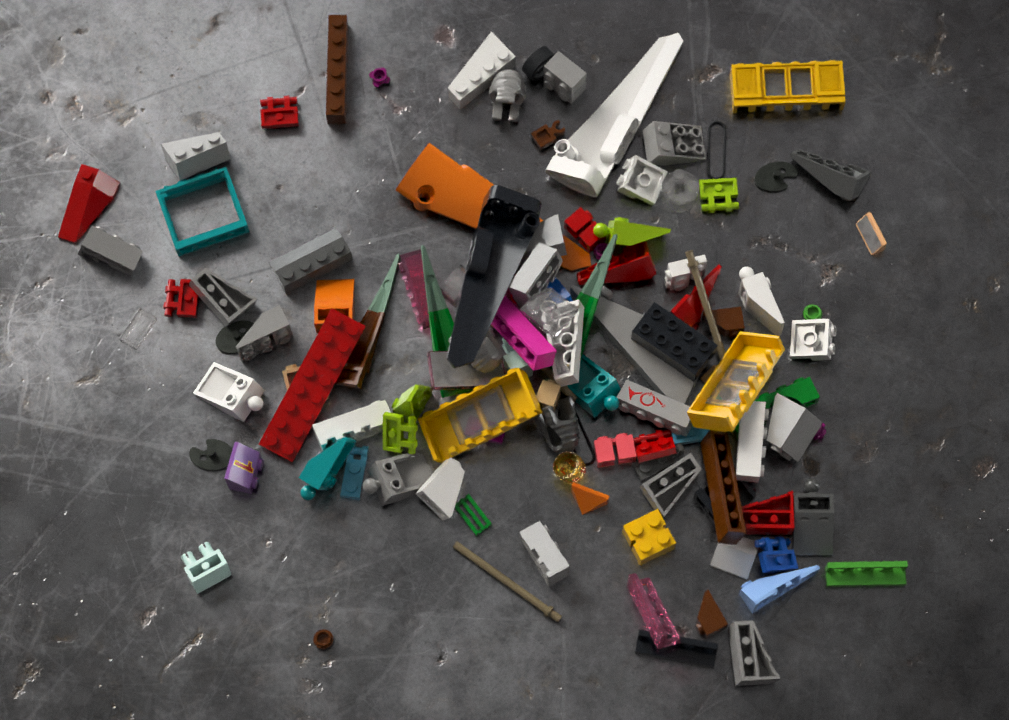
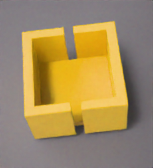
M658 509L623 525L622 533L629 546H632V552L640 566L674 550L676 546L668 528L665 529L666 523Z

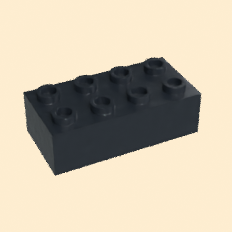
M655 302L638 322L631 334L633 341L693 382L716 354L718 347L716 343Z

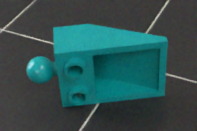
M583 354L580 361L579 383L567 386L578 397L576 402L595 418L605 408L610 411L618 408L619 400L617 395L621 388L616 378Z
M344 437L307 462L299 476V479L309 484L305 485L300 492L304 500L314 499L316 496L315 488L326 491L329 488H333L337 481L335 477L355 445L356 439Z

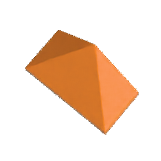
M574 482L572 483L571 491L582 515L608 505L609 495Z

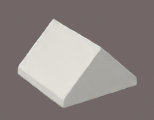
M743 537L737 545L718 543L710 566L747 580L758 548L754 545L755 541Z

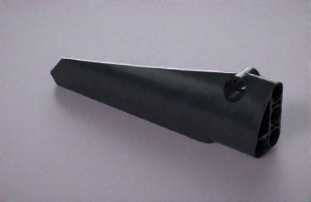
M500 185L491 186L485 195L478 226L473 234L447 354V360L454 369L474 362L522 257L540 224L539 215L542 204L538 199Z

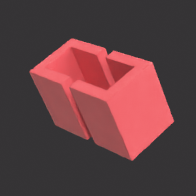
M621 433L613 439L608 438V436H602L594 440L593 446L597 468L615 465L614 445L618 465L636 462L633 435Z

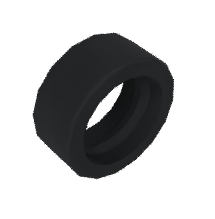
M547 46L538 48L524 62L522 71L532 81L544 77V65L555 54Z

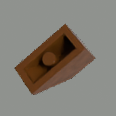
M741 306L712 310L721 335L736 338L740 331L744 332L745 326ZM703 311L702 321L708 325L705 312Z
M709 590L704 593L696 621L697 625H695L699 635H704L705 639L725 630L728 626Z

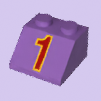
M239 442L234 443L224 478L229 489L252 494L253 489H256L258 485V470H262L264 463L260 452Z

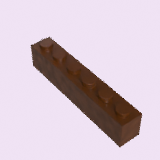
M329 15L327 124H346L347 15Z
M709 430L700 443L717 539L720 544L737 545L746 534L728 432Z

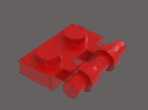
M287 95L284 98L267 97V99H261V107L268 106V109H260L262 129L299 126L298 107H290L291 104H298L297 97ZM284 105L282 108H274V106Z
M180 279V286H175L176 280H168V286L165 287V293L167 294L166 302H164L163 306L165 317H172V311L177 310L178 317L197 318L199 296L189 286L191 279ZM175 294H179L178 302H173Z
M660 429L656 430V433L641 434L639 437L633 438L639 463L677 453L669 429L664 431Z

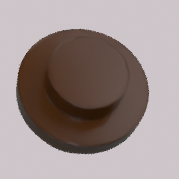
M326 629L317 631L313 638L315 646L319 649L329 648L333 644L332 633Z

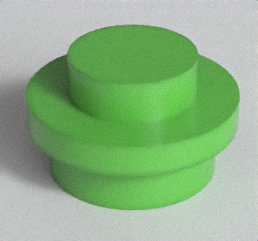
M808 305L803 310V318L805 320L821 319L822 311L817 305Z

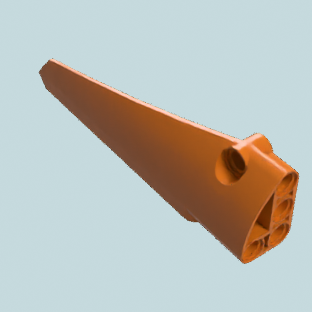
M429 143L403 177L396 191L408 200H411L418 211H426L428 209L476 229L483 199L494 184L469 166L458 164ZM419 198H424L427 202H422ZM563 235L567 255L561 256L563 262L560 267L574 271L591 266L590 254Z

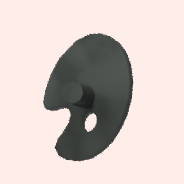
M771 162L757 171L754 181L756 186L763 191L779 192L786 190L788 187L783 179L796 178L798 171L795 166L788 162ZM781 169H784L786 172H785V173H781L780 170H781Z
M242 320L231 323L227 328H222L216 336L217 348L223 353H238L236 349L237 344L254 323ZM242 328L246 329L244 333L240 332Z
M207 439V450L205 451L196 447L190 449L189 456L194 465L207 471L226 469L233 450L226 442L217 439ZM206 456L207 459L203 461L200 457Z

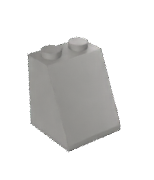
M777 393L774 399L767 441L772 444L771 449L779 453L780 456L788 461L792 458L798 462L823 422L803 406Z

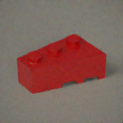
M793 491L777 497H770L761 502L757 501L741 506L746 534L792 535L794 530Z

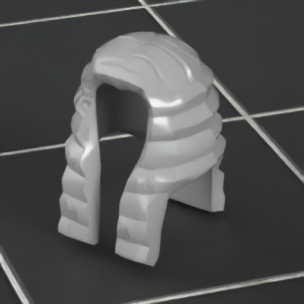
M502 70L495 75L488 92L493 102L492 120L501 121L502 103L511 104L509 121L518 122L520 105L526 99V85L524 84L525 80H523V77L515 70Z
M491 326L474 362L471 363L472 367L483 373L495 370L503 361V351L500 349V345L497 344L495 333H493Z

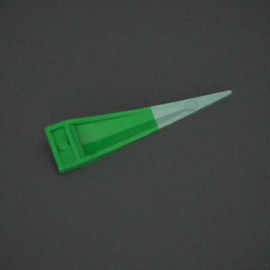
M614 234L596 267L576 298L584 306L581 358L617 241V234Z
M421 245L433 352H448L450 345L448 339L452 335L454 322L439 287L424 245ZM476 386L439 388L441 397L444 398L471 392Z

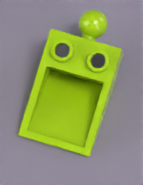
M621 217L609 221L608 227L604 223H598L593 229L594 235L598 238H604L607 235V244H609L613 235L617 234L618 237L615 245L631 246L668 234L671 231L668 228L629 223V219Z

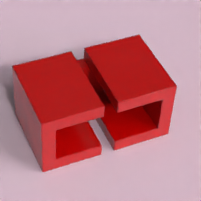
M580 207L564 221V229L574 239L579 237L578 243L590 254L598 244L606 240V236L598 238L594 235L593 229L597 223L592 220L594 218L588 210L584 211Z

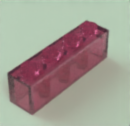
M421 249L400 255L401 262L398 263L401 274L405 273L406 279L403 280L405 288L410 290L412 296H409L411 306H416L418 312L415 313L416 321L418 324H422L423 329L430 328L422 255Z

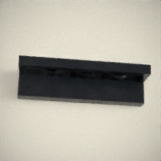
M639 629L635 654L714 668L719 644Z

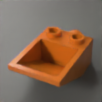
M354 279L317 280L314 303V326L316 333L321 329L331 308L355 320Z

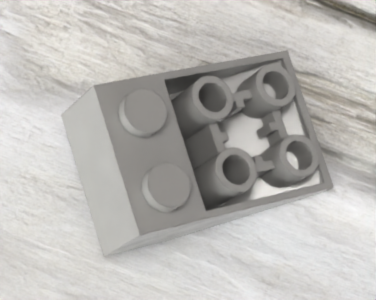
M653 121L642 130L647 161L654 165L666 166L707 160L701 126Z
M280 305L262 313L237 344L236 349L241 362L244 360L249 361L255 358L257 354L268 352L274 346L285 344L293 338L289 322Z

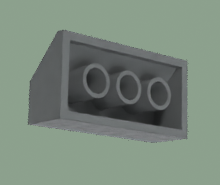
M333 229L268 263L285 294H288L347 264L353 258L344 238L336 229Z

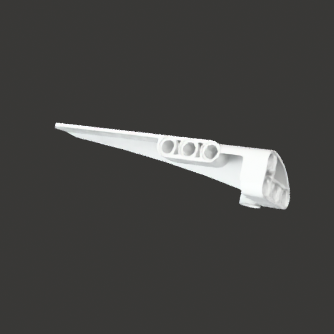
M679 33L659 38L590 118L568 140L562 139L556 142L554 146L556 154L552 157L545 170L550 177L582 194L591 197L599 195L614 164H619L683 44Z

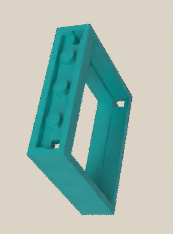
M227 167L218 170L216 168L212 172L196 175L195 178L178 181L177 184L164 186V188L155 191L178 257L250 232ZM225 181L239 221L179 241L165 201Z

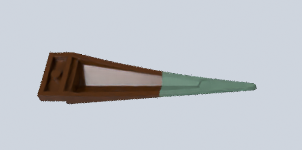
M399 253L396 255L379 291L360 321L366 327L335 385L361 388L365 374L369 373L400 264L401 255Z

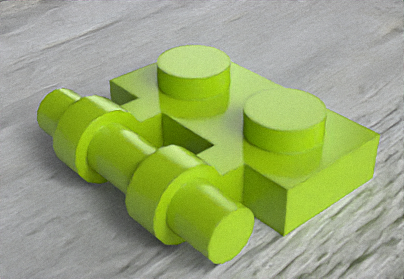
M737 178L699 180L700 200H708V204H701V212L709 211V213H715V211L720 210L732 212V210L739 209V202H731V198H738ZM714 199H725V203H714Z
M390 412L383 414V450L401 453L404 447H407L409 454L416 453V447L418 446V440L416 439L418 424L416 423L415 416H409L408 423L404 422V415ZM404 431L408 432V439L404 438Z

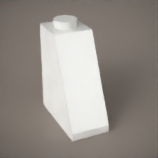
M452 458L444 460L415 493L442 521L449 519L453 515L465 473L461 468V464Z

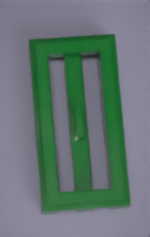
M469 493L455 504V510L476 537L492 526V523ZM467 501H469V503L479 514V516L482 518L486 525L483 526V524L480 522L477 516L467 505ZM461 505H463V507L466 509V511L469 513L472 519L479 526V530H477L474 527V525L471 523L468 517L461 510Z

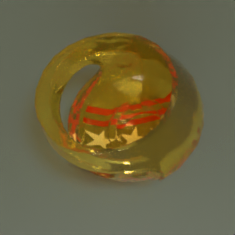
M566 451L560 453L555 458L553 471L561 481L569 484L573 482L578 483L586 473V465L578 454Z

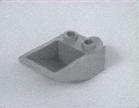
M425 449L417 450L415 454L406 453L375 461L367 471L370 478L363 482V490L368 494L376 492L382 506L415 495L435 470Z

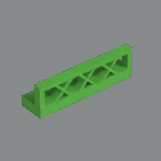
M828 562L825 567L826 587L906 586L905 570L908 567V562Z

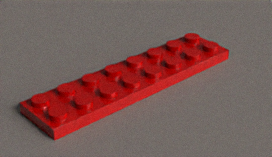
M331 308L258 445L292 463L294 462L312 425L316 421L366 327L365 325Z

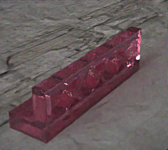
M636 573L630 574L628 576L627 588L657 649L680 643V637L650 578L639 580ZM643 585H647L649 589L647 594L643 588ZM650 601L656 603L657 606L655 609L653 608ZM658 616L664 619L663 625L661 624ZM666 632L670 633L673 638L667 639Z

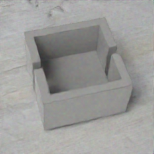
M558 51L544 65L545 86L549 90L557 92L563 101H568L572 104L586 90L587 73Z

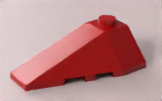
M81 164L74 181L58 238L76 244L90 228V224L96 217L102 214V210L114 200L120 182L100 169Z
M643 241L623 248V253L617 256L612 254L604 283L648 280L657 275L647 242ZM597 263L577 273L579 285H585Z
M720 264L703 279L708 300L721 274L722 266ZM696 286L693 288L690 296L686 294L670 313L695 330H698V324L704 309Z

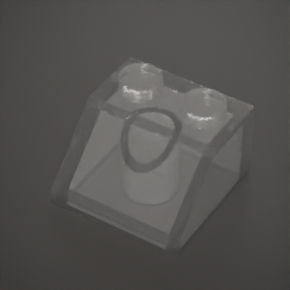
M551 287L533 294L520 309L526 318L553 339L579 311L577 307Z

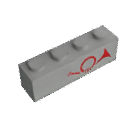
M626 380L617 395L619 400L618 408L625 413L630 412L641 420L653 422L657 427L667 428L674 434L685 437L692 427L687 414L690 406L632 381Z

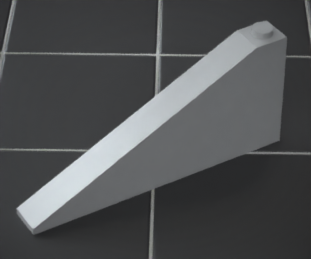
M571 285L570 294L575 300L582 288ZM600 296L593 321L657 393L686 405L698 377L693 382L631 339L632 330L644 315Z

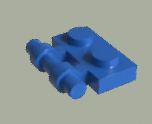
M779 536L774 539L763 537L760 540H755V547L763 549L758 554L762 573L794 571L798 569L794 550L787 549V546L791 543L789 538ZM773 547H776L778 551H773Z

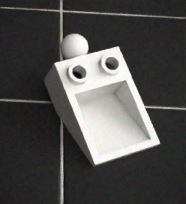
M743 267L739 272L741 283L738 294L745 310L773 334L781 336L785 322L770 290L771 283L769 278H765L763 272L754 275L751 267Z
M214 362L193 394L229 416L244 422L251 410L259 411L263 407L261 396L265 390L253 378Z

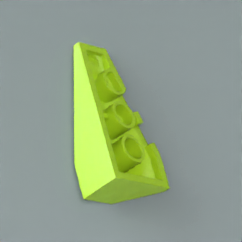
M415 384L402 393L399 399L396 398L392 404L393 413L404 415V421L407 423L409 416H415L417 421L432 395V388Z

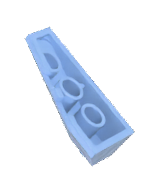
M816 565L760 578L754 582L749 580L741 586L742 589L739 595L753 614L818 574L820 567Z

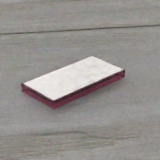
M429 351L427 353L432 390L473 389L476 386L490 383V380L494 377L505 375L503 361L495 370L483 373L472 367L471 363L454 369L447 360L448 351Z

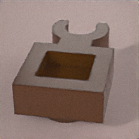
M559 120L554 121L550 128L545 124L531 133L532 139L540 150L556 142L555 136H561L565 133V128L556 129L560 125Z

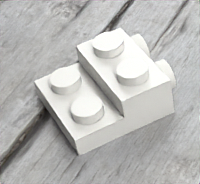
M635 155L625 161L623 169H625L624 175H620L616 183L619 186L617 191L632 199L638 198L650 205H654L667 171Z
M705 255L695 257V260H698L699 263L697 266L701 277L705 275L707 264ZM687 259L668 263L664 277L666 289L681 291L688 287L690 278L694 280L691 269L687 266Z
M830 319L792 320L790 357L792 359L811 358L812 361L831 360V355H835V344L832 343V337H836V326L833 325Z

